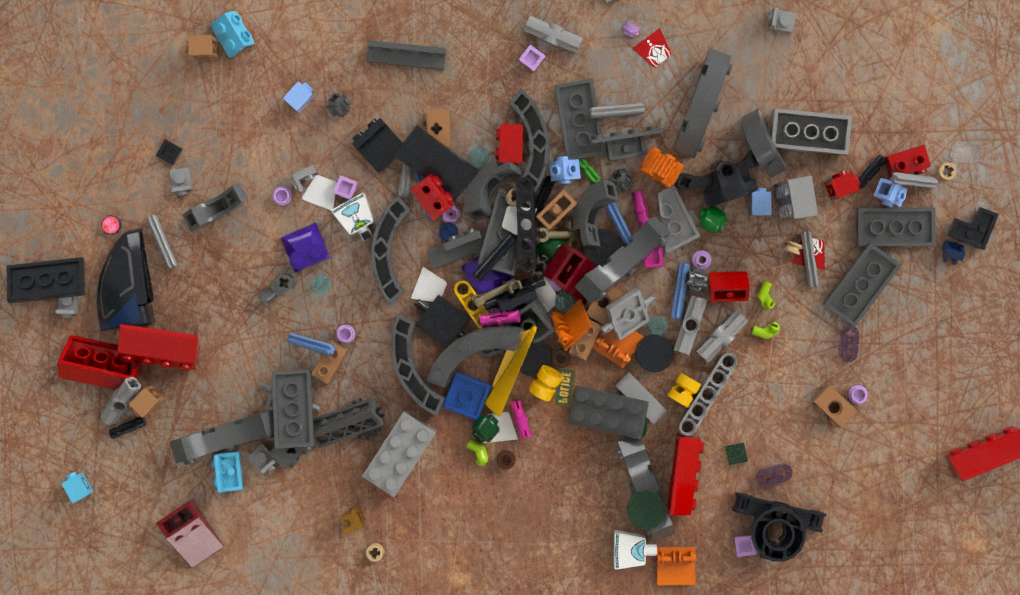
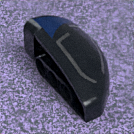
M142 229L126 231L115 243L102 267L96 299L100 331L118 329L120 324L135 326L155 322L153 306L145 305V303L153 302L154 296Z

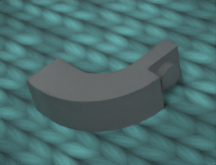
M758 108L743 116L742 126L747 141L759 165L763 166L769 178L787 170L785 162L770 137L768 122Z
M493 161L484 166L475 175L467 188L464 199V213L474 220L491 215V198L494 191L502 183L521 177L522 169L512 162L500 165Z
M604 179L596 182L585 190L577 202L573 215V230L581 233L580 238L583 247L592 249L600 247L597 219L605 206L618 201L614 182Z
M237 183L217 197L189 209L183 214V217L190 231L192 232L243 206L244 202L247 201L245 192Z

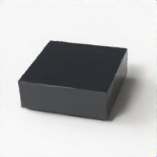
M165 139L156 156L174 166L183 149Z

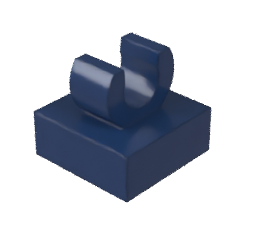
M945 240L943 244V262L946 263L948 258H953V265H956L958 260L963 261L965 256L964 245Z

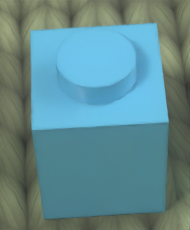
M73 472L65 477L67 481L61 483L72 503L94 492L83 472L79 474Z

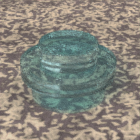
M474 148L470 153V160L475 166H484L489 160V153L485 148Z
M317 275L312 281V287L317 293H326L331 288V280L326 275Z
M566 292L559 293L555 298L557 309L559 311H568L573 306L572 296Z
M654 316L650 319L648 327L653 334L661 335L667 330L668 323L664 317Z

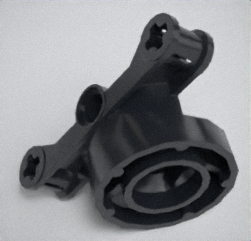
M750 150L741 162L735 164L728 161H715L711 166V172L701 176L681 173L675 185L684 191L701 186L706 205L713 206L758 190L755 177H751L749 169L760 165L757 160L753 159L754 154ZM723 166H725V172H724V173H722V168H723ZM682 177L689 179L686 187L682 184L680 185V182L683 181Z
M735 492V505L731 511L755 517L751 525L750 538L761 558L775 562H784L792 559L802 550L806 537L805 529L823 532L822 524L827 513ZM774 522L783 523L781 525L783 533L778 538L779 543L768 540L767 530Z

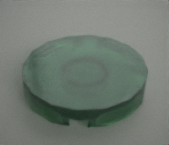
M641 491L635 493L629 499L627 515L629 521L635 527L649 530L657 527L662 522L665 516V506L663 500L656 493Z

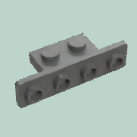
M658 126L646 127L647 131L640 132V129L628 130L629 134L622 135L621 132L610 133V137L603 138V134L591 136L592 140L586 142L587 145L605 142L608 161L647 155L644 136L663 133L665 130L664 128L658 129Z
M474 228L464 232L465 236L457 238L456 235L446 239L447 243L428 250L426 253L432 268L440 267L479 252L486 228L480 231H475Z

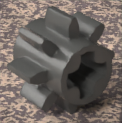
M335 93L329 97V105L326 107L333 117L336 115L343 117L350 111L349 105L352 103L344 93L342 95Z
M623 168L622 170H615L611 174L610 179L615 183L616 191L621 193L632 188L633 181L631 179L634 176Z
M537 256V264L543 263L544 265L542 268L545 271V269L547 268L545 264L547 259L541 261L540 257ZM533 269L531 277L537 274L538 278L541 279V274H543V272L539 271L536 273L534 271L535 269Z
M693 268V271L687 272L685 285L689 286L688 290L700 292L701 288H706L708 275L704 274L705 270Z

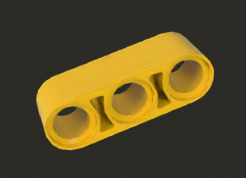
M457 282L454 287L455 294L477 327L482 328L479 323L480 315L490 314L489 311L485 310L483 305L479 306L475 311L470 310L468 303L472 300L471 297L477 295L469 282ZM460 284L468 286V292L465 295L458 292Z

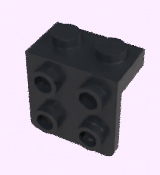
M375 118L367 125L368 129L364 133L360 131L353 137L354 142L351 144L377 172H382L396 159L393 154L402 144V141L381 118L378 120Z

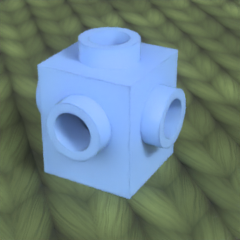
M568 156L557 157V161L549 162L551 181H559V185L570 184V180L581 179L579 159L568 160Z
M880 178L873 196L882 200L881 204L890 208L893 205L901 207L908 189L900 184H893L891 180Z

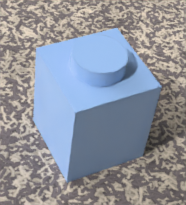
M298 81L283 99L300 113L315 96L311 93L313 89L306 82L302 85Z
M758 188L755 192L750 193V216L771 215V192H766V188Z

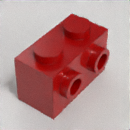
M500 124V129H496V140H500L499 148L495 150V159H499V164L512 162L513 164L522 165L523 125Z
M925 144L884 157L887 161L886 166L890 177H892L894 172L905 174L915 172V175L927 172L926 168L931 167Z
M846 171L832 175V180L824 182L830 200L857 192L860 186L857 175L854 176L853 172L847 174Z
M430 174L410 190L433 221L454 205V200L448 191L445 192L441 187V180L437 176Z
M747 271L709 272L708 291L710 302L749 301L750 285Z

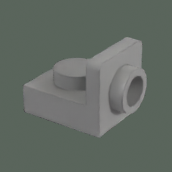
M775 7L768 14L767 23H770L769 29L792 33L796 13L779 10V8Z
M314 165L292 174L294 179L291 182L296 191L299 190L301 193L306 191L301 181L308 182L315 178L314 175L318 171Z
M190 168L169 170L172 188H170L171 193H176L177 196L188 195V191L193 190Z
M79 296L58 298V309L55 310V314H61L63 318H72L73 314H79Z
M264 443L248 457L261 470V474L265 472L269 474L277 467L275 464L277 461L269 454L270 450Z

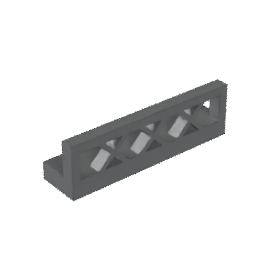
M368 40L367 46L369 51L367 61L370 63L444 70L445 48Z
M370 398L314 418V443L321 448L382 427L384 421L375 412L377 402L374 398ZM372 418L375 422L370 423L364 420ZM350 425H357V426H360V427H358V428H352V427H348V426H350ZM338 430L343 431L344 433L338 434L333 433V431ZM319 436H324V437H328V438H327V439H324V440H320L318 437H319Z

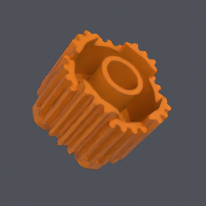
M652 146L641 163L639 171L651 177L660 185L670 188L674 185L685 166L676 161V158L668 153L665 155L661 154L662 151Z

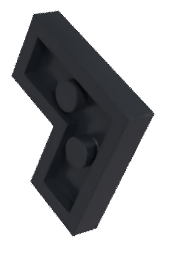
M979 207L973 224L954 218L947 236L985 250L999 214Z

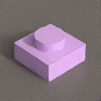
M530 44L519 58V61L534 72L546 56Z
M340 175L333 193L350 200L353 198L358 182Z
M750 535L734 537L737 557L756 555V549L753 546Z

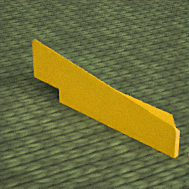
M536 326L523 331L520 345L514 352L506 351L492 384L494 388L485 401V405L499 417L502 414L535 335Z

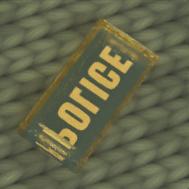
M557 367V371L563 375V379L559 386L555 388L553 406L572 408L576 369Z

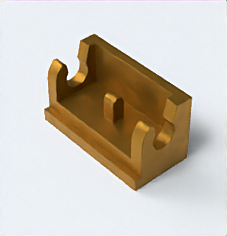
M359 504L347 511L339 521L344 522V520H347L348 523L345 525L346 528L342 530L343 535L362 528L367 522Z

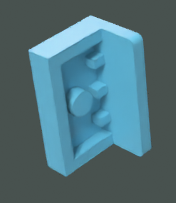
M236 11L224 13L210 24L211 29L229 58L236 56L244 48L255 44L250 32L247 31Z
M240 451L215 454L214 458H212V469L216 472L213 483L217 492L243 490Z

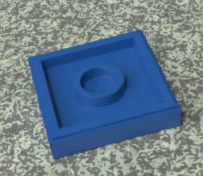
M456 371L442 407L477 420L492 385Z

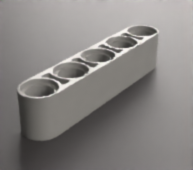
M723 353L718 357L698 393L695 394L691 405L680 418L678 430L683 435L691 436L695 433L734 371L737 359L733 354ZM726 356L732 358V364L728 367L723 365V359ZM715 373H721L722 380L719 383L713 382V375ZM705 389L712 391V396L709 399H704L702 396ZM696 405H700L702 408V412L699 415H693L692 409ZM684 422H691L692 428L690 431L685 432L682 430Z

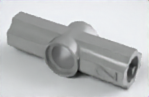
M534 16L529 17L524 28V32L542 39L543 42L554 47L559 46L577 54L583 38L565 31L563 27L557 24L544 22Z
M691 295L673 350L690 355L697 331L700 328L707 300ZM690 319L695 322L693 330H687L685 326L686 322Z
M735 310L723 324L718 325L711 332L710 337L696 352L709 363L721 349L726 348L733 341L735 335L748 320Z
M132 376L126 378L121 386L114 391L113 397L100 415L105 424H115L120 416L127 411L129 403L141 388L138 379Z

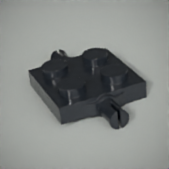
M526 278L521 280L523 289L513 290L514 293L507 291L485 302L483 306L485 310L496 306L502 312L511 311L520 304L532 302L538 297L536 289L546 286L543 278L535 282H530Z
M438 295L429 305L420 299L414 304L423 311L422 317L416 326L445 348L448 347L452 340L466 334L462 330L469 316L441 295Z

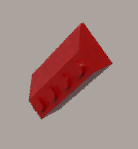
M120 324L117 353L119 359L123 362H141V364L146 366L156 364L167 369L176 367L182 371L196 370L200 351L198 335Z
M70 335L57 362L59 378L112 390L118 389L124 380L131 376L139 381L142 364L135 361L126 363L119 359L117 353L118 345Z
M1009 426L1004 428L1000 434L992 433L985 436V440L980 442L975 440L967 443L968 447L963 449L958 447L950 450V454L945 455L953 477L965 481L1020 459V428Z
M676 434L667 510L670 515H691L692 510L695 511L696 499H693L694 491H698L699 480H696L697 472L700 473L701 461H698L699 453L702 454L704 446L700 437Z

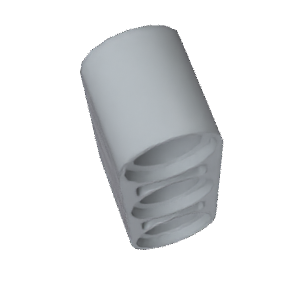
M629 372L615 385L626 397L649 401L646 417L653 424L667 412Z

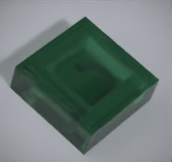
M744 442L725 446L729 465L748 461Z

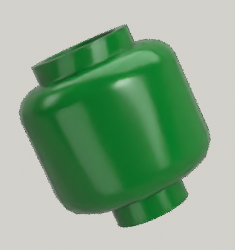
M714 205L709 206L707 209L703 207L698 215V218H700L699 226L710 233L721 232L728 220L726 219V213Z

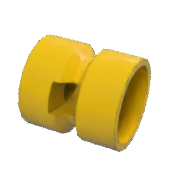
M542 365L537 373L538 379L533 380L529 391L544 401H550L556 392V386H559L563 375L550 366Z
M680 372L675 381L677 385L671 387L667 396L689 408L694 399L692 395L698 393L702 384Z

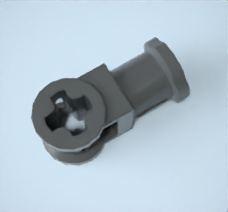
M282 274L262 292L259 291L257 294L266 306H269L272 300L294 287L295 279L291 274ZM282 278L289 280L288 286H282Z

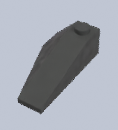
M535 298L528 304H520L511 310H519V323L504 324L523 328L524 331L536 326L537 329L532 339L534 343L542 341L555 332L548 312L538 298ZM487 349L479 351L483 358L503 353L505 349Z

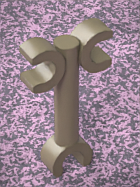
M571 221L565 222L564 227L566 231H548L546 228L536 229V232L542 233L541 239H536V242H546L548 239H566L565 244L572 247L573 242L574 248L581 247V242L578 238L579 233L573 230Z
M511 277L509 281H502V286L484 294L471 297L473 304L478 307L487 300L507 291L514 293L513 290L523 289L521 281L516 280L515 277Z

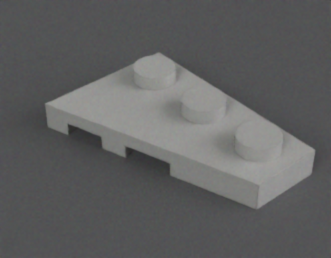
M675 185L658 193L657 199L661 223L671 232L666 238L668 240L665 244V252L667 254L700 237V234Z

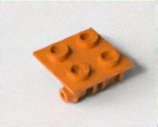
M581 299L564 314L555 311L551 316L555 332L559 336L558 340L562 343L565 351L592 327Z
M612 329L605 335L601 332L592 348L621 368H624L635 352L638 342L644 336L634 331L622 340H618Z
M657 547V586L696 585L695 547Z

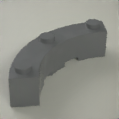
M711 48L709 49L698 79V85L692 96L686 118L676 138L673 151L694 159L697 152L702 151L705 143L702 139L712 113L717 112L720 101H717L725 76H729L732 69L730 55Z
M520 89L509 104L520 115L528 132L530 155L522 177H529L534 181L536 194L547 173L550 158V140L541 112L529 95ZM523 180L520 183V188L523 191L530 189V183L527 180Z
M399 196L389 204L379 219L371 247L373 273L381 293L389 304L405 292L395 277L391 262V247L394 234L401 221L411 211Z
M656 216L647 220L631 237L633 239L632 242L630 241L625 247H620L607 259L606 264L602 267L599 265L587 273L575 288L590 304L596 300L600 302L607 296V292L626 276L628 278L632 277L637 271L635 268L657 247H663L668 240L666 238L671 232Z
M397 314L391 340V355L396 374L405 391L426 411L437 416L446 397L433 390L425 382L415 365L412 353V335L417 321Z
M507 325L486 326L463 335L440 354L433 364L426 382L446 387L451 382L458 365L464 358L473 353L487 349H505L514 352L520 345L524 329Z
M273 410L170 441L176 464L184 462L185 465L196 462L195 458L225 449L227 452L237 449L236 445L263 437L265 441L274 438Z
M628 437L618 441L620 449H617L620 460L625 461L632 481L629 484L633 495L637 494L647 522V524H644L647 535H652L653 540L656 541L675 534L665 503H660L663 501L642 438L640 440Z

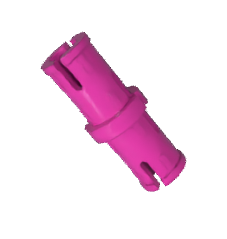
M643 190L631 192L635 207L633 211L636 213L639 229L649 220V207L646 206Z
M519 310L509 312L497 311L494 314L480 315L482 327L492 325L503 326L507 323L520 322Z
M522 400L511 401L510 405L514 415L513 422L517 425L520 439L531 437L532 434L527 423L528 416L525 415Z

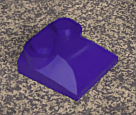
M316 223L281 237L295 273L331 258Z
M478 257L461 267L478 294H484L502 286V281H509L512 277L490 270L481 281H477L472 275L479 267L476 266Z

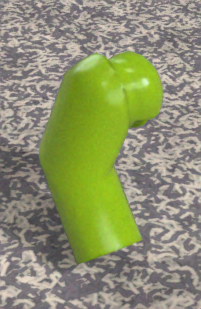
M763 281L757 298L763 308L772 309L775 306L774 300L769 295L772 283Z
M772 322L765 328L753 326L751 334L768 340L779 333L780 325L777 322Z
M470 439L466 448L475 452L476 464L484 466L488 462L486 448Z

